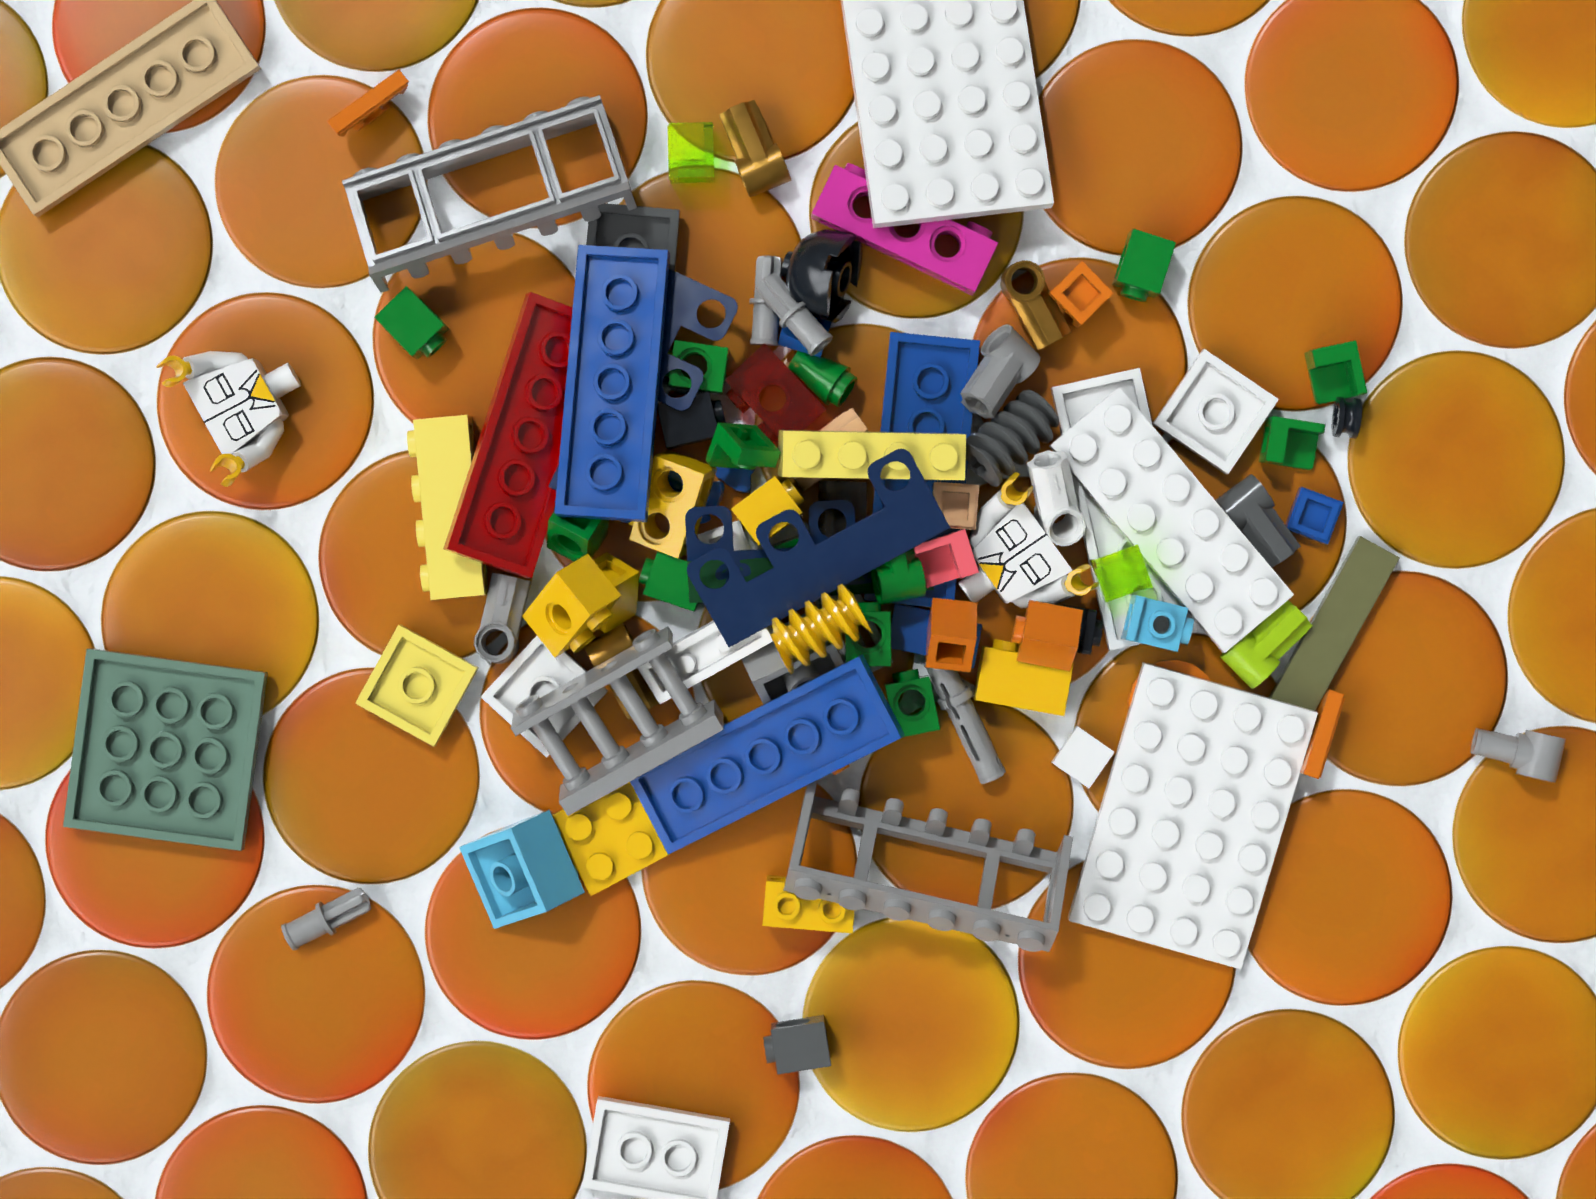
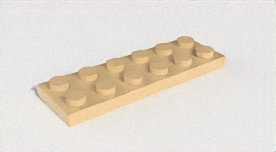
M193 0L0 129V166L32 214L39 217L262 68L216 0Z

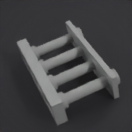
M669 626L658 632L655 629H650L634 639L632 647L541 698L538 695L526 698L515 708L516 712L513 713L511 730L515 736L532 727L565 777L562 781L563 784L560 785L559 803L568 816L724 730L723 712L716 701L712 700L705 705L700 702L696 703L666 656L665 652L673 648V633ZM647 662L651 664L681 712L678 720L665 727L662 724L657 725L625 675ZM609 683L642 733L640 741L626 749L624 746L617 745L587 698L588 695ZM570 705L603 755L601 763L588 770L585 767L580 768L548 719Z

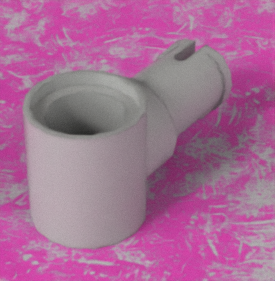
M1476 728L1470 753L1509 763L1510 768L1517 769L1516 774L1556 783L1566 739L1526 730L1525 734L1517 733L1516 736Z

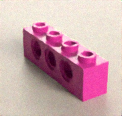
M847 163L845 168L834 165L812 211L811 219L836 231L857 236L856 241L973 296L998 245V242L990 239L993 234L990 230L968 221L965 227L952 220L918 223V233L911 238H903L895 232L893 226L873 228L872 217L865 219L857 216L852 206L857 198L868 196L865 170L850 163ZM941 235L953 236L958 241L959 252L950 258L940 256L934 248L935 239Z

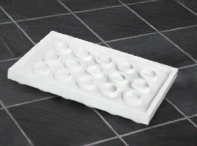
M841 0L873 228L1052 208L1054 198L1024 0Z
M1143 662L1068 914V920L1242 969L1318 712Z

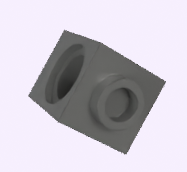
M824 1015L771 1023V1035L763 1036L767 1063L776 1062L777 1074L831 1066Z

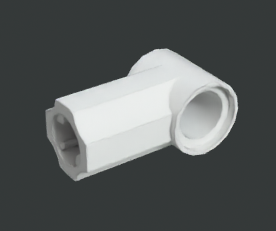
M1050 450L1035 454L1034 458L1027 462L1036 503L1034 517L1054 544L1070 546L1078 542L1086 530V521L1078 508L1068 456L1063 451L1053 452ZM1066 514L1061 521L1054 523L1059 516Z

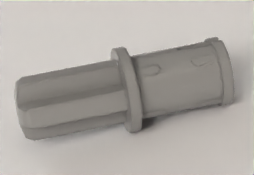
M759 256L756 260L754 298L749 300V304H754L752 338L750 339V344L779 346V317L756 289L762 279L769 274H778L782 279L781 269L783 260L777 256Z
M769 274L762 279L756 287L757 292L781 319L779 325L782 328L788 327L807 349L810 356L816 355L831 342L833 336L825 330L805 307L806 304L803 301L797 303L790 296L786 283L778 274Z
M356 888L325 905L319 902L315 904V910L281 925L282 933L292 950H297L300 946L326 933L332 936L337 933L336 928L370 911L369 898L361 888Z

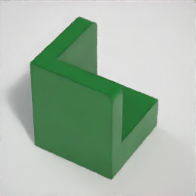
M1356 340L1313 349L1304 353L1316 404L1333 402L1337 397L1347 399L1367 394Z
M1277 416L1266 418L1259 462L1304 470L1312 469L1318 435L1324 434L1326 424Z

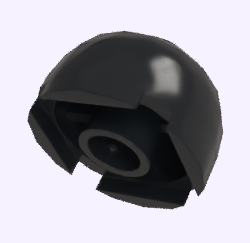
M835 230L813 232L803 238L793 252H787L784 257L781 274L782 277L786 278V285L790 296L797 303L803 301L806 304L805 307L817 319L836 323L843 318L852 301L844 299L850 282L857 287L862 265L861 242L855 241L857 236Z

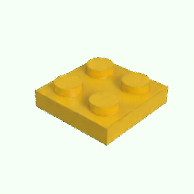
M630 782L569 816L564 809L552 815L560 829L568 854L590 896L668 856Z

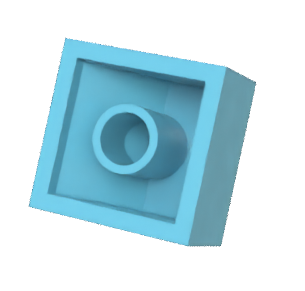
M550 810L518 821L459 847L494 929L547 912L585 893L579 880L578 871L571 861L562 840L560 829L555 823Z

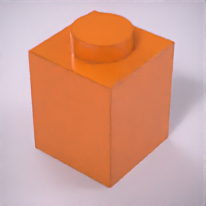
M932 598L927 627L926 668L971 672L977 639L978 602Z
M1029 600L1024 617L1016 615L1011 642L1019 643L1017 661L1070 671L1078 649L1083 610Z

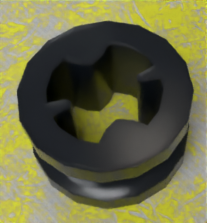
M1337 397L1332 413V436L1340 437L1342 433H1348L1349 438L1356 439L1362 420L1361 399L1354 398L1352 402L1348 403L1344 397Z

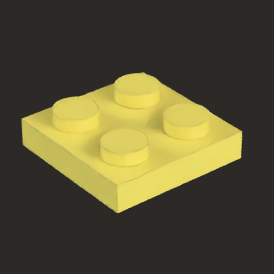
M399 624L355 704L434 747L441 738L479 667Z

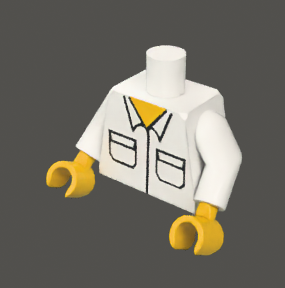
M208 351L187 356L183 359L178 356H168L157 364L156 368L170 366L175 371V378L172 377L162 382L165 387H173L185 377L189 379L183 382V385L222 455L216 458L210 471L212 472L217 467L223 466L231 472V475H228L222 481V486H231L240 474V471L246 472L271 456L284 432L283 421L289 416L280 397L301 386L298 376L289 363L267 374L258 360L248 359L242 353Z
M1013 473L1003 484L1002 489L987 501L978 512L976 530H971L969 539L973 547L972 552L979 573L967 576L959 581L958 585L971 602H978L995 590L1004 603L1013 602L1019 608H1027L1029 600L1055 605L1075 595H1086L1098 587V582L1089 586L1085 585L1080 578V573L1091 568V566L1083 564L1072 571L1066 560L1024 504V501L1032 493L1033 486L1031 485L1026 492H1018L1014 488L1013 482L1020 473Z

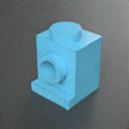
M1131 595L1121 639L1178 652L1180 643L1188 645L1194 619L1187 617L1189 609L1187 607L1143 596ZM1158 616H1164L1169 621V628L1164 633H1157L1154 630L1153 622Z

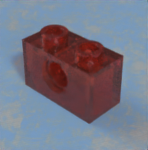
M765 343L725 380L731 388L725 395L743 414L750 408L762 421L758 428L775 446L778 444L779 430H807L826 412V408ZM768 387H778L785 393L786 402L778 411H767L760 404V395Z

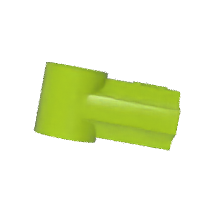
M1287 600L1226 653H1222L1220 658L1251 689H1254L1272 674L1280 664L1279 659L1313 625L1296 606Z

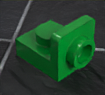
M718 422L706 456V462L711 467L747 470H754L756 466L775 468L781 451L757 425Z

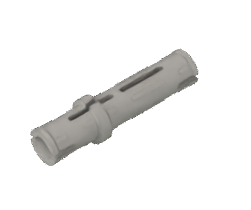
M926 668L940 696L937 702L941 710L947 711L961 743L971 760L979 782L985 784L1003 776L1006 769L1002 765L971 700L973 692L970 686L964 685L958 671Z

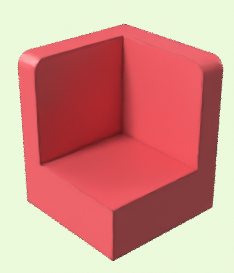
M965 529L925 541L913 548L915 557L919 558L923 567L926 588L979 573Z

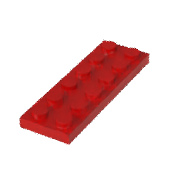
M528 292L525 295L443 550L527 579L533 576L548 529V520L553 514L555 507L556 490L548 487L559 465L573 307L533 292Z

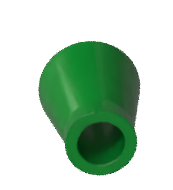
M797 351L788 366V370L794 373L825 405L832 403L836 407H840L849 397L857 382V377L850 373V367L822 356L820 358Z

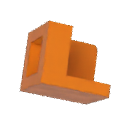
M1083 261L1049 293L1073 319L1071 323L1076 328L1080 327L1114 294Z

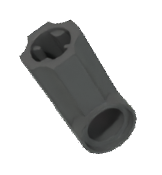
M1250 474L1215 500L1271 568L1287 559L1301 547L1273 509L1275 504L1271 496L1254 475Z

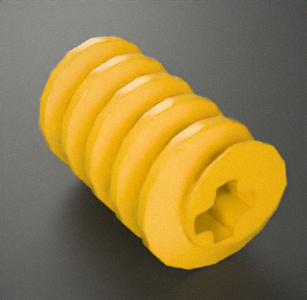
M843 584L837 586V601L826 592L821 594V609H818L809 600L804 602L806 616L803 618L794 609L788 610L789 625L787 626L777 617L772 618L773 633L770 635L790 674L794 673L793 658L798 659L807 667L811 663L809 650L812 649L821 658L827 656V641L840 650L843 648V633H846L855 642L860 639L859 625H863L872 633L853 593Z

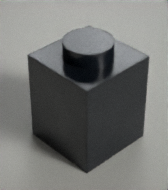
M709 391L696 394L691 406L686 410H677L664 403H658L657 405L664 440L668 450L712 440L718 422L726 423L721 400L712 401Z

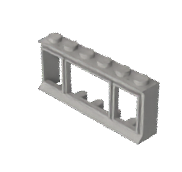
M600 95L593 98L579 97L570 101L565 107L550 112L537 111L526 116L523 121L508 126H491L485 129L481 135L466 140H449L441 144L438 149L423 154H407L400 157L396 163L378 169L365 168L356 172L353 177L342 180L368 264L369 276L380 293L389 290L385 278L387 275L408 269L413 278H421L429 274L427 262L447 255H451L456 264H464L472 259L471 247L494 240L499 250L513 247L515 245L513 233L537 226L541 235L548 236L558 231L556 219L577 212H581L584 221H594L601 216L598 205L624 197L629 211L637 208ZM597 124L614 176L562 193L546 140ZM533 145L549 198L444 233L441 232L427 187V179ZM412 185L428 238L378 254L363 201Z
M818 780L807 785L783 891L792 892L805 900L822 899L839 903L840 906L849 910L865 909L882 913L892 920L903 921L908 919L926 923L933 929L940 931L956 930L973 934L974 937L983 941L999 940L1017 944L1026 951L1036 952L1043 950L1050 952L1059 932L1073 837L1064 835L1058 851L1054 852L1034 847L1036 834L1030 829H1020L1014 842L990 837L992 823L986 819H976L971 831L968 832L946 827L948 813L943 809H932L927 822L903 817L904 803L896 798L888 799L883 812L859 807L860 792L856 789H844L840 802L814 796ZM811 818L863 830L853 878L801 866ZM876 833L985 858L977 906L867 881ZM999 861L1050 873L1043 922L991 910Z

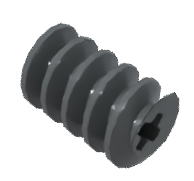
M1023 390L1016 397V401H1010L1003 408V411L997 412L995 417L991 418V422H985L978 429V433H972L966 439V461L977 475L990 485L998 487L1003 482L1001 473L1010 476L1015 472L1013 462L1018 465L1025 464L1028 461L1027 452L1036 454L1041 449L1040 442L1048 444L1053 439V432L1050 427L1056 428L1059 425V417L1042 396L1032 390Z

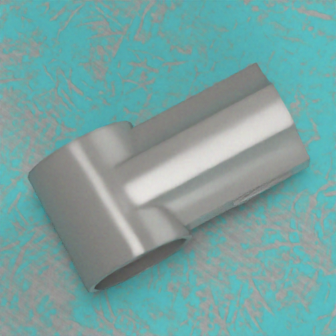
M1008 324L997 328L984 341L981 347V353L984 358L960 393L962 396L961 403L970 412L976 413L985 419L995 417L1014 386L1027 379L1040 363V355Z
M492 573L480 629L474 637L476 652L482 659L495 664H503L511 661L516 656L519 649L518 638L523 620L522 615L525 611L531 581ZM494 631H503L508 638V646L500 655H491L486 648L487 637Z

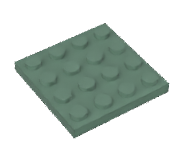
M93 648L86 649L63 827L238 851L244 850L268 672Z

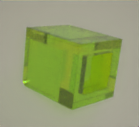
M713 122L670 123L667 127L670 183H714L715 150Z
M1138 544L1090 559L1104 602H1109L1140 590L1153 588Z

